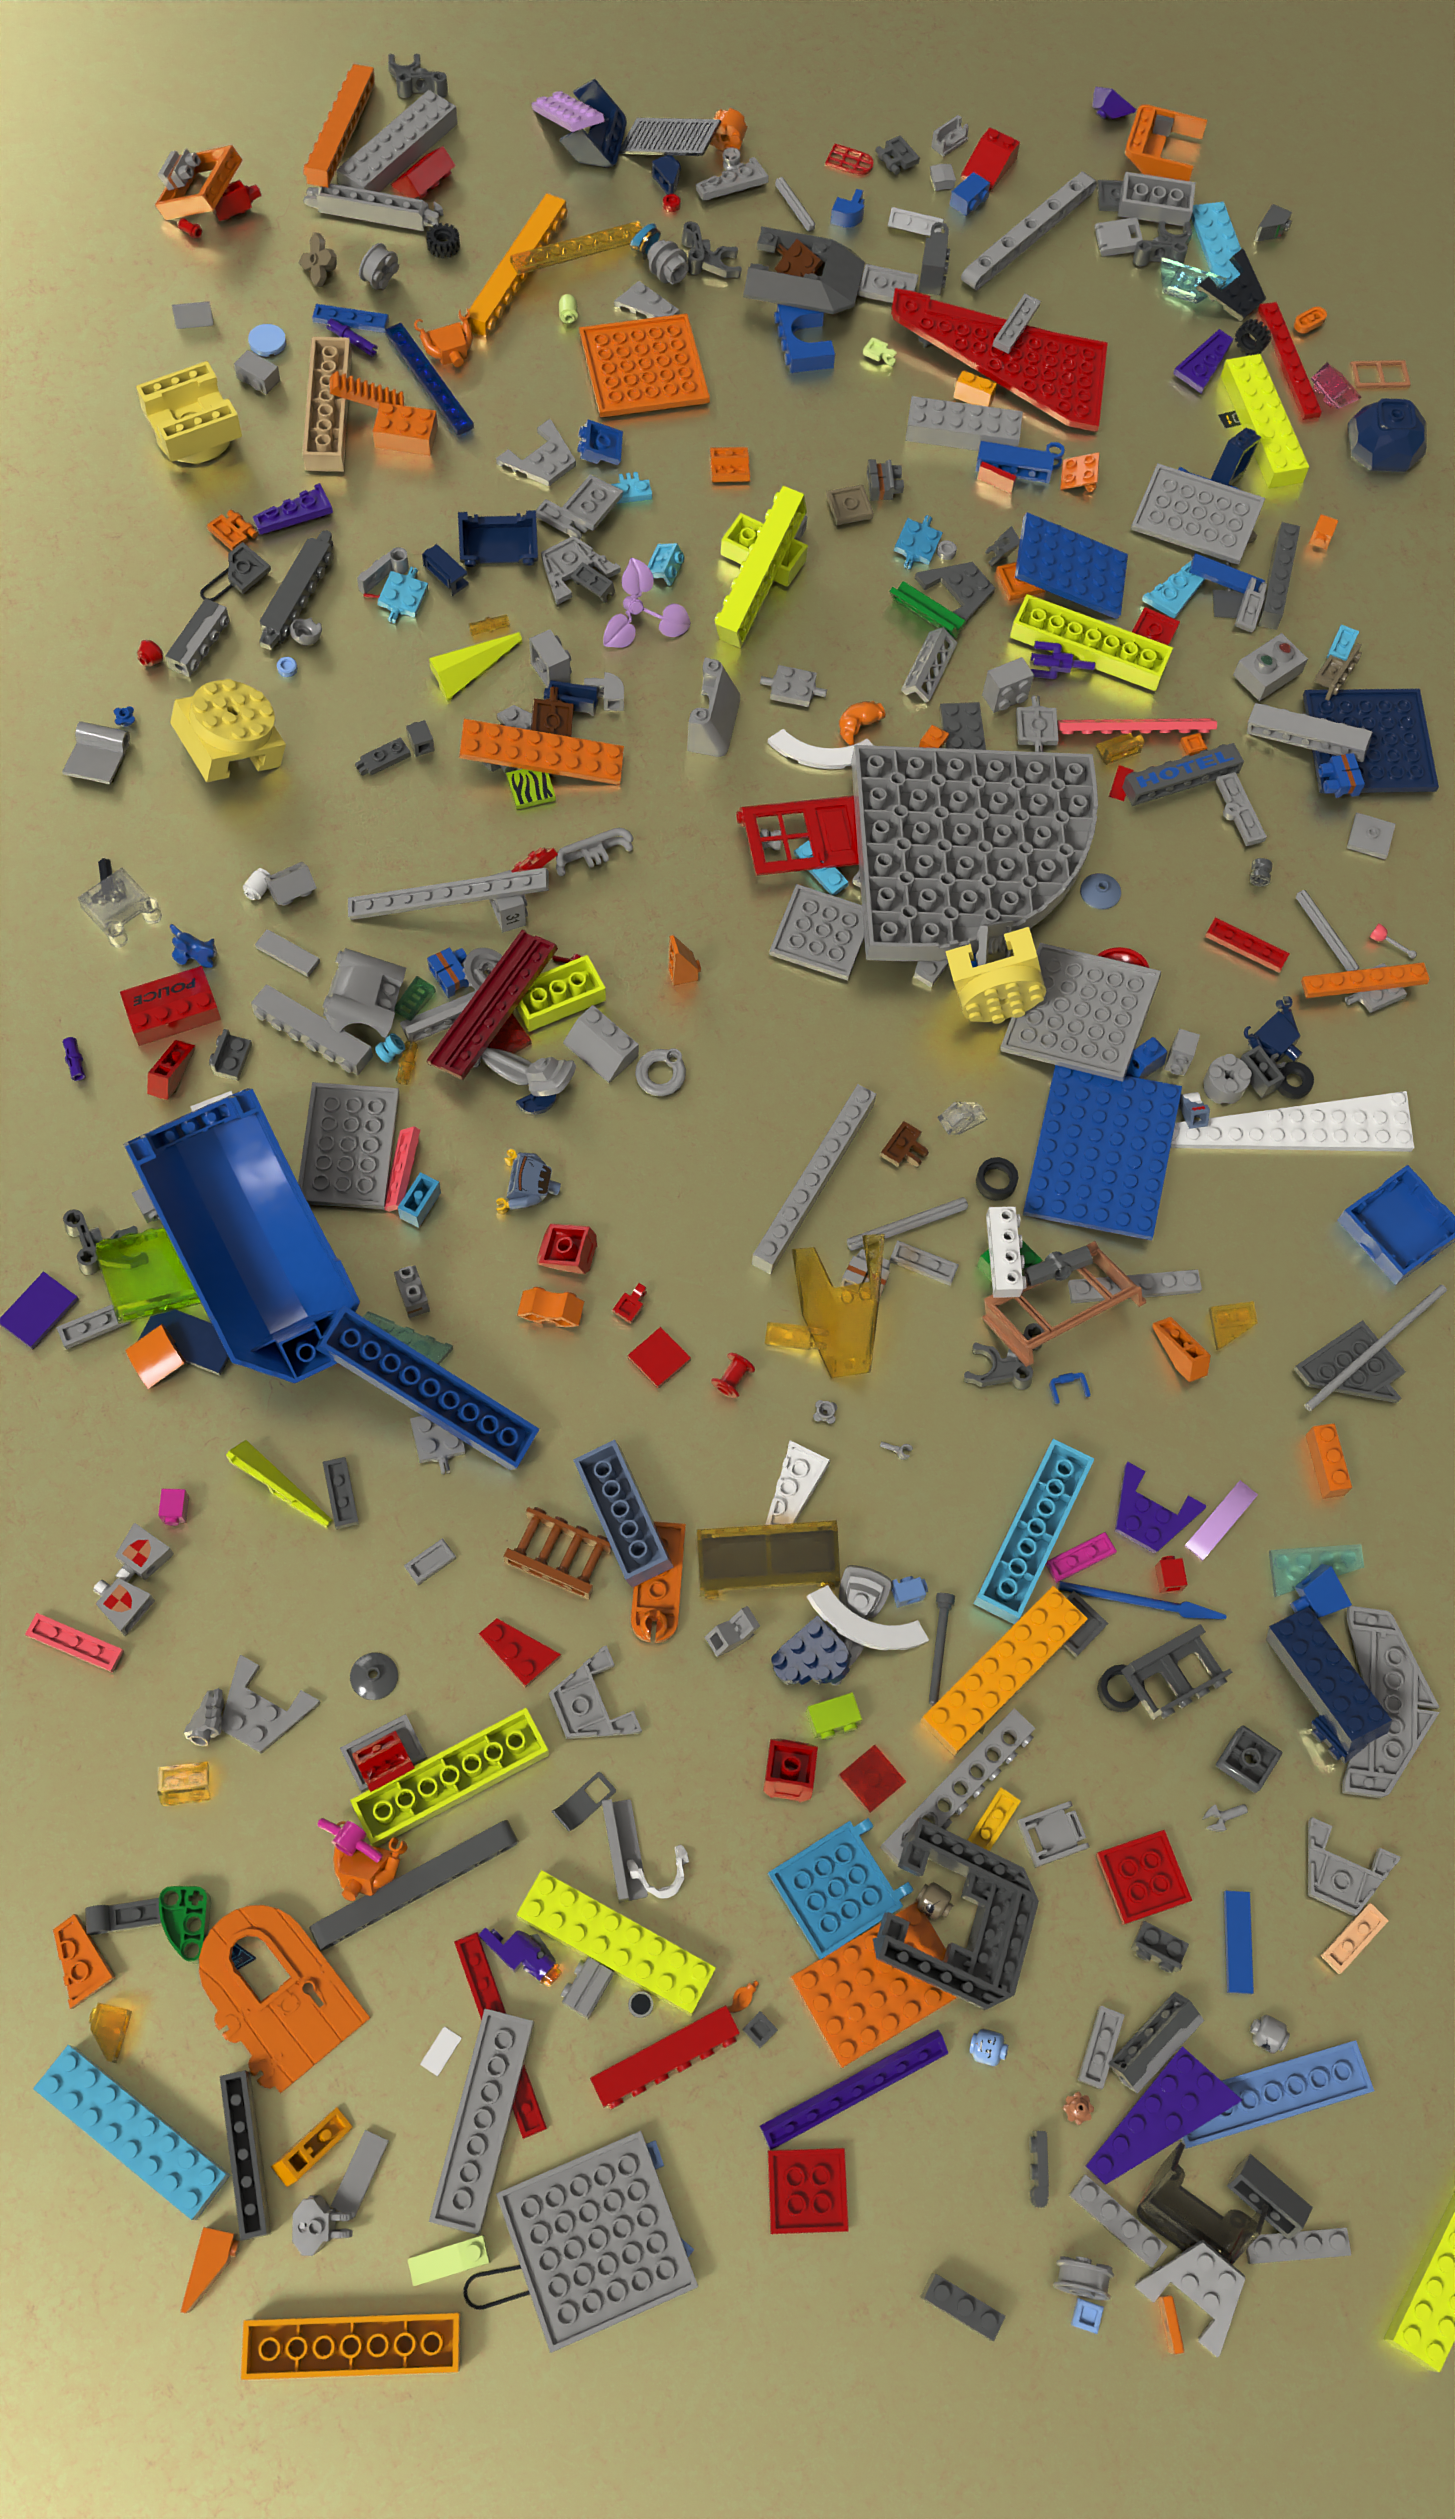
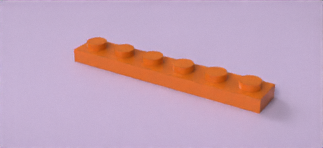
M1415 963L1303 976L1301 983L1306 998L1425 985L1428 984L1430 979L1425 964Z

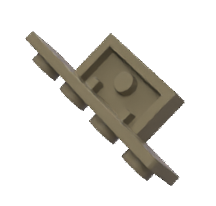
M1358 643L1346 661L1329 655L1317 673L1314 682L1329 688L1326 700L1329 701L1332 695H1337L1341 684L1345 683L1355 663H1358L1362 655L1359 652L1361 644Z

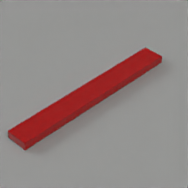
M478 1932L454 1941L481 2021L484 2009L506 2014ZM523 2065L512 2108L523 2139L547 2129L525 2065Z

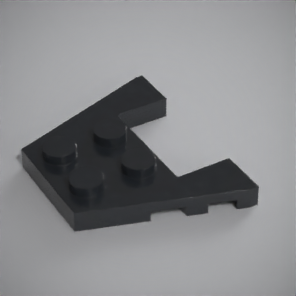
M1243 248L1229 260L1240 273L1229 285L1220 290L1208 276L1195 288L1200 293L1202 291L1206 293L1208 299L1212 302L1217 301L1223 306L1222 309L1240 322L1266 300L1265 294Z

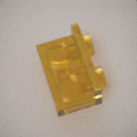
M208 1762L159 1767L157 1793L161 1805L174 1806L210 1800Z

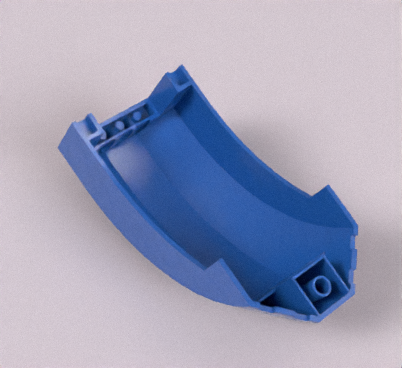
M247 1088L124 1143L123 1145L231 1362L294 1384L337 1364L336 1361L316 1350L315 1347L338 1310L346 1306L356 1312L360 1300L341 1260L335 1256L319 1226L253 1089Z

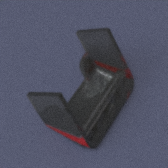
M1180 2142L1157 2171L1138 2205L1137 2214L1144 2223L1182 2251L1204 2240L1233 2265L1260 2235L1269 2206L1264 2203L1252 2218L1236 2209L1228 2211L1224 2216L1220 2215L1181 2186L1185 2178V2172L1178 2163L1185 2145Z

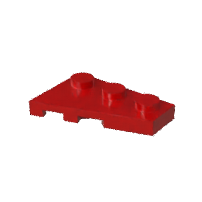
M498 1618L479 1633L482 1640L525 1688L561 1657L560 1653Z

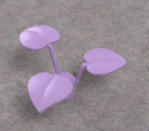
M630 558L622 576V587L626 593L631 595L627 596L623 601V607L627 610L625 613L628 619L623 614H617L610 619L603 637V645L605 647L623 648L630 645L636 634L635 627L630 624L632 621L631 614L637 615L641 611L662 619L659 623V630L668 637L680 636L690 627L691 622L688 613L679 604L668 605L663 611V616L643 607V603L638 597L642 595V592L651 590L654 579L648 566L638 559Z

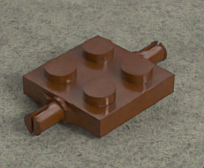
M798 239L794 241L788 250L782 244L778 245L782 251L778 247L776 248V251L783 256L774 268L778 273L804 277L805 273L817 274L818 269L823 264V261Z
M550 687V699H533L531 730L571 737L573 704L558 700V688Z

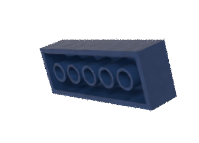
M1309 1607L1269 1626L1267 1642L1347 1754L1388 1734L1392 1719Z

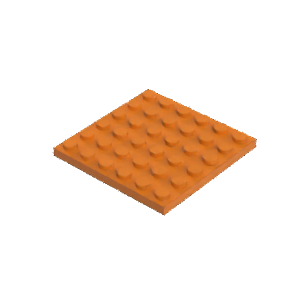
M687 313L579 327L580 339L600 418L710 403L707 385Z

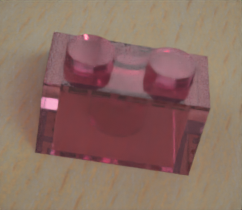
M1328 362L1311 378V381L1314 383L1312 387L1318 394L1322 393L1325 396L1323 400L1329 407L1333 405L1339 409L1361 398V395L1345 376Z

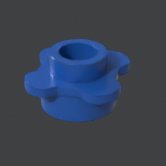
M133 707L116 708L114 710L116 715L115 723L123 727L134 723Z

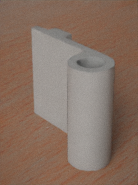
M80 721L75 733L77 743L62 773L63 775L111 784L128 749L130 734L125 730Z

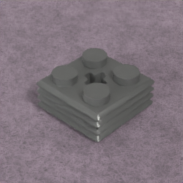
M1242 1725L1237 1729L1217 1761L1216 1767L1252 1792L1257 1793L1261 1790L1280 1759L1282 1751ZM1247 1755L1252 1756L1250 1764L1246 1762L1245 1757Z

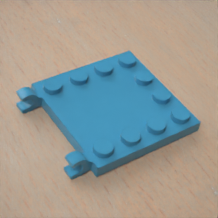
M869 1818L855 1827L851 1821L845 1823L768 1872L769 1878L820 1960L882 1921L884 1913L889 1912L893 1914L901 1909L903 1904L900 1899L914 1891L909 1882L894 1891L860 1836L873 1827Z

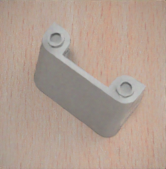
M705 657L701 695L705 696L706 694L708 696L709 709L696 708L691 712L688 722L687 751L722 757L727 754L740 704V693L721 662Z

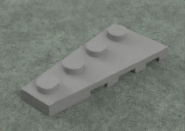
M753 157L749 159L747 164L742 162L736 165L737 168L732 171L728 169L723 171L722 176H712L696 184V191L703 201L711 200L718 196L728 195L729 193L743 191L747 188L768 183V175L756 158Z

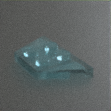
M1163 257L1161 259L1162 288L1165 294L1197 304L1208 297V295L1203 291L1201 293L1198 292L1195 288L1208 276L1219 289L1226 284L1227 278Z

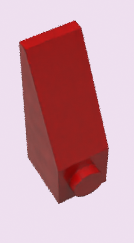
M174 1040L148 1072L147 1094L165 1100L170 1098L180 1083L195 1050V1045Z

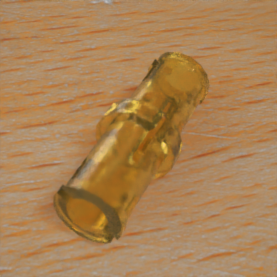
M507 614L494 618L485 617V620L468 623L471 636L484 632L492 633L493 630L510 627Z
M411 1041L405 1042V1050L398 1061L400 1066L395 1081L401 1084L403 1078V1085L409 1084L411 1070L415 1067L416 1063L414 1058L418 1044L413 1042L410 1049Z

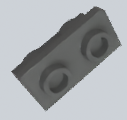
M224 1029L222 1035H219L217 1038L216 1051L211 1054L209 1059V1066H211L213 1074L238 1081L252 1046L251 1040L232 1036L228 1029Z
M1143 1921L1131 1949L1137 1952V1957L1145 1961H1150L1151 1959L1159 1963L1158 1967L1172 1973L1173 1971L1181 1970L1183 1966L1181 1963L1189 1944Z

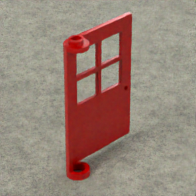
M854 795L740 807V810L736 812L737 823L746 829L756 876L859 865ZM803 813L807 833L786 835L782 815ZM777 816L781 835L760 837L756 818ZM809 837L813 857L792 859L788 840ZM783 840L787 860L766 862L762 842Z

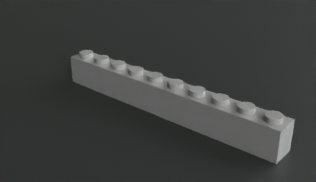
M857 1084L753 1253L752 1265L770 1275L772 1274L873 1108L876 1093Z

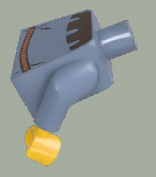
M513 1149L507 1151V1155L512 1157L504 1158L505 1163L508 1166H512L506 1197L509 1201L506 1202L503 1198L496 1200L497 1205L504 1204L502 1208L496 1209L499 1214L507 1213L509 1208L514 1210L536 1205L548 1193L558 1195L561 1183L550 1180L552 1169L537 1154L522 1152L516 1154Z

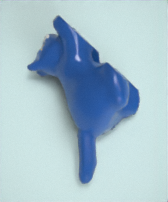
M171 924V932L175 935L172 939V943L175 946L172 952L173 959L181 965L186 964L189 959H194L205 968L213 967L214 963L210 958L215 957L217 954L214 939H210L207 942L200 941L191 934L180 931L174 924Z

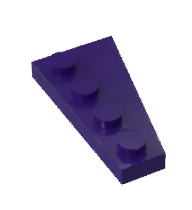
M1217 330L1174 369L1173 374L1202 394L1232 345L1233 338L1222 330Z
M321 484L315 485V489L309 492L305 490L299 493L300 496L294 500L289 498L283 501L282 506L278 508L273 506L253 516V521L259 535L333 513L332 506Z

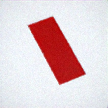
M1118 766L1109 797L1121 801L1125 800L1126 794L1122 786L1126 776L1132 773L1133 769Z

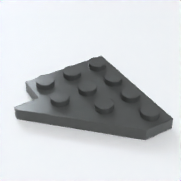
M1362 1320L1296 1365L1294 1371L1307 1387L1323 1389L1372 1346L1378 1338ZM1384 1346L1335 1389L1334 1392L1397 1403L1402 1398L1390 1384L1404 1375L1406 1371Z

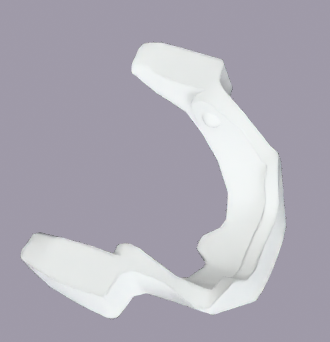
M682 1845L674 1848L677 1875L670 1886L657 1889L648 1884L642 1868H638L633 1859L627 1860L630 1878L640 1879L645 1889L658 1898L672 1897L678 1892L684 1881L683 1865L689 1862L688 1854Z

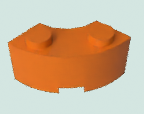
M533 1287V1289L523 1291L517 1316L540 1324L543 1321H550L555 1323L556 1327L579 1326L584 1301L577 1298L576 1294L571 1292L552 1293L541 1287Z

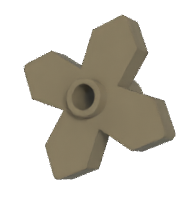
M314 232L310 239L311 253H303L299 264L303 270L311 271V281L313 284L322 287L326 280V272L333 271L336 268L337 256L332 249H325L324 237L320 233Z

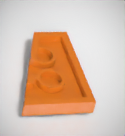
M73 1914L53 1929L59 1960L62 1961L65 1975L63 1976L64 1984L68 1989L70 2009L77 2007L116 1978L91 1936L86 1934V1928L78 1914Z

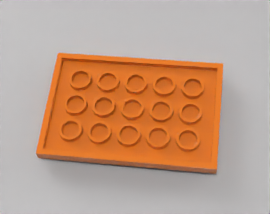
M918 1902L895 1914L910 1922L904 1941L905 1944L941 1961L944 1960L946 1948L927 1916L918 1910ZM881 1923L846 1943L825 1958L819 1959L790 1977L840 2068L845 2067L958 1998L877 1960L873 1938L877 1937Z

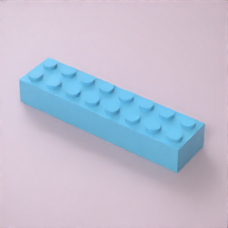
M1052 1439L973 1603L974 1605L1012 1624H1015L1020 1619L1093 1464L1094 1458Z
M67 2045L33 2088L191 2220H197L231 2176L74 2046Z

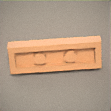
M1368 1903L1320 1956L1338 1974H1341L1389 1920L1371 1903Z

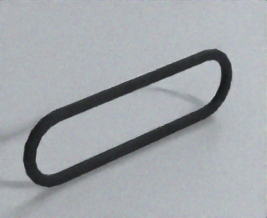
M229 567L202 588L200 595L203 600L206 598L203 592L229 571ZM230 584L228 587H226L223 591H221V592H220L218 595H216L215 597H213V598H206V599L211 600V601H214V600L218 599L221 595H223L226 591H228L233 585Z

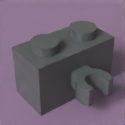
M1259 1045L1243 1054L1241 1060L1251 1070L1250 1085L1262 1099L1279 1089L1285 1078L1280 1071L1286 1063L1276 1064L1275 1060H1277L1279 1054H1273L1269 1058Z

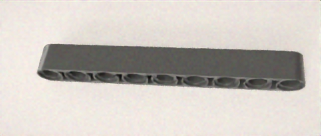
M504 1820L391 1881L382 1888H379L374 1895H365L309 1927L319 1950L323 1951L509 1850L517 1845L519 1841L508 1820Z

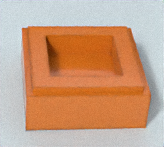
M1200 733L1181 738L1180 742L1186 755L1192 756L1207 750V746Z

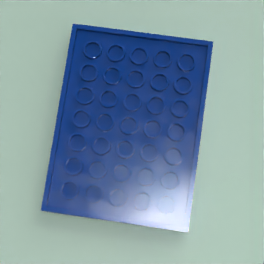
M1055 1065L1023 1215L1152 1241L1182 1086L1125 1076L1122 1082Z

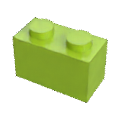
M853 1692L808 1706L806 1709L814 1737H821L822 1740L834 1737L837 1731L844 1730L847 1733L858 1728L857 1725L862 1721Z

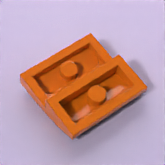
M748 447L710 448L712 482H750Z
M163 1324L126 1349L133 1367L148 1389L186 1363V1360L174 1345L176 1341Z

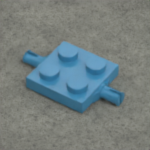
M926 515L923 523L907 518L894 548L895 552L907 558L904 563L905 568L908 565L907 569H911L914 561L927 565L931 562L943 533L929 527L932 522L931 516Z

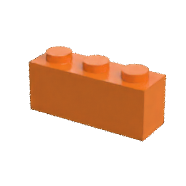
M1335 1423L1313 1426L1306 1434V1439L1322 1498L1345 1496L1352 1489Z

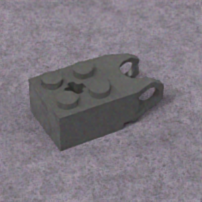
M936 222L933 224L930 238L926 237L919 293L940 295L941 288H945L946 276H943V274H947L949 264L945 260H949L950 249L947 248L949 228L945 223ZM936 228H942L944 229L945 233H935L934 230Z

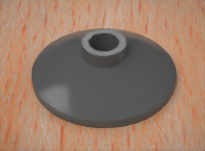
M382 1653L363 1655L354 1663L350 1672V1682L353 1690L360 1697L367 1700L385 1698L394 1690L398 1681V1670L391 1658ZM371 1671L378 1672L375 1678L369 1677Z

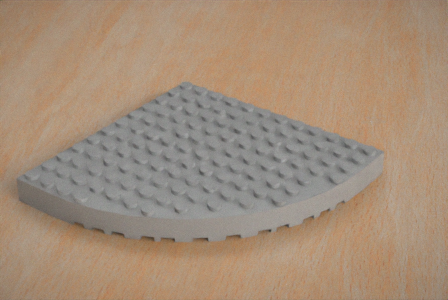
M872 745L854 746L851 765L866 960L941 961L947 959L945 951L971 944L973 954L977 953L979 950L977 932L980 929V925L1000 921H1013L1012 932L1026 927L1031 929L1049 915L1064 899L1075 883L1091 847L1097 822L1098 795L1093 754Z

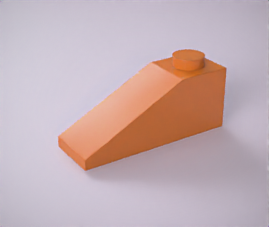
M674 935L670 936L668 969L673 985L698 981V972H701L699 960H695L693 952Z
M1172 1317L1152 1324L1174 1367L1188 1382L1208 1375L1211 1355Z
M203 2227L180 2312L190 2313L231 2262V2258L236 2257L240 2241L236 2240L238 2234Z

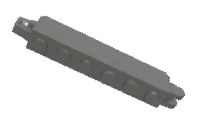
M322 531L317 539H307L260 619L262 635L259 642L261 647L272 650L277 642L282 644L285 638L289 637L291 624L294 620L299 619L300 612L307 606L308 598L311 593L315 592L319 579L323 578L327 565L332 563L333 553L331 550L333 548V541L330 531Z

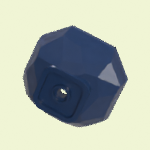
M1381 399L1379 402L1364 406L1348 422L1351 456L1370 471L1406 472L1425 455L1427 448V423L1410 400Z

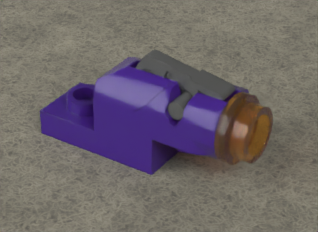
M485 1927L478 1934L514 1973L523 1965V1970L537 1978L541 1984L545 1983L548 1987L562 1973L559 1969L560 1965L556 1963L554 1956L538 1934L528 1935L517 1930L504 1944L501 1943L503 1937L494 1928L489 1931Z

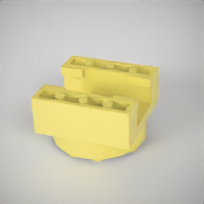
M208 361L136 386L141 408L155 432L160 449L168 456L170 462L177 460L184 463L199 464L220 456L232 440L242 437L238 414L229 398L223 400L218 390L217 377Z
M225 679L202 685L191 697L175 699L170 723L206 782L229 778V761L250 757L258 771L277 768L281 765L286 744L274 726V710L262 692L246 684Z
M1029 927L1004 934L1008 951L1012 950L1014 956L981 966L972 967L971 961H975L971 944L945 951L963 1014L970 1021L998 1024L1007 1018L1024 1016L1026 1011L1044 1000L1046 988Z

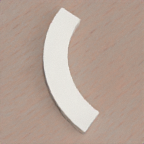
M784 729L768 738V744L783 756L795 759L800 764L820 769H844L845 766H852L851 759L855 745L874 746L868 739H865L860 743L843 748L815 747L799 741Z
M828 1585L807 1596L813 1608L824 1621L827 1620L837 1629L838 1633L860 1645L879 1650H907L929 1641L918 1620L895 1626L868 1621L845 1607Z

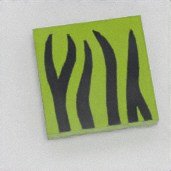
M526 769L506 773L517 810L556 801L548 773Z

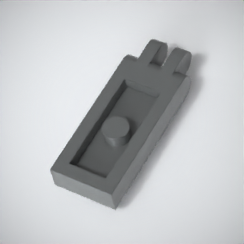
M400 737L362 755L360 761L355 763V767L359 769L361 775L367 773L373 775L411 757V753Z

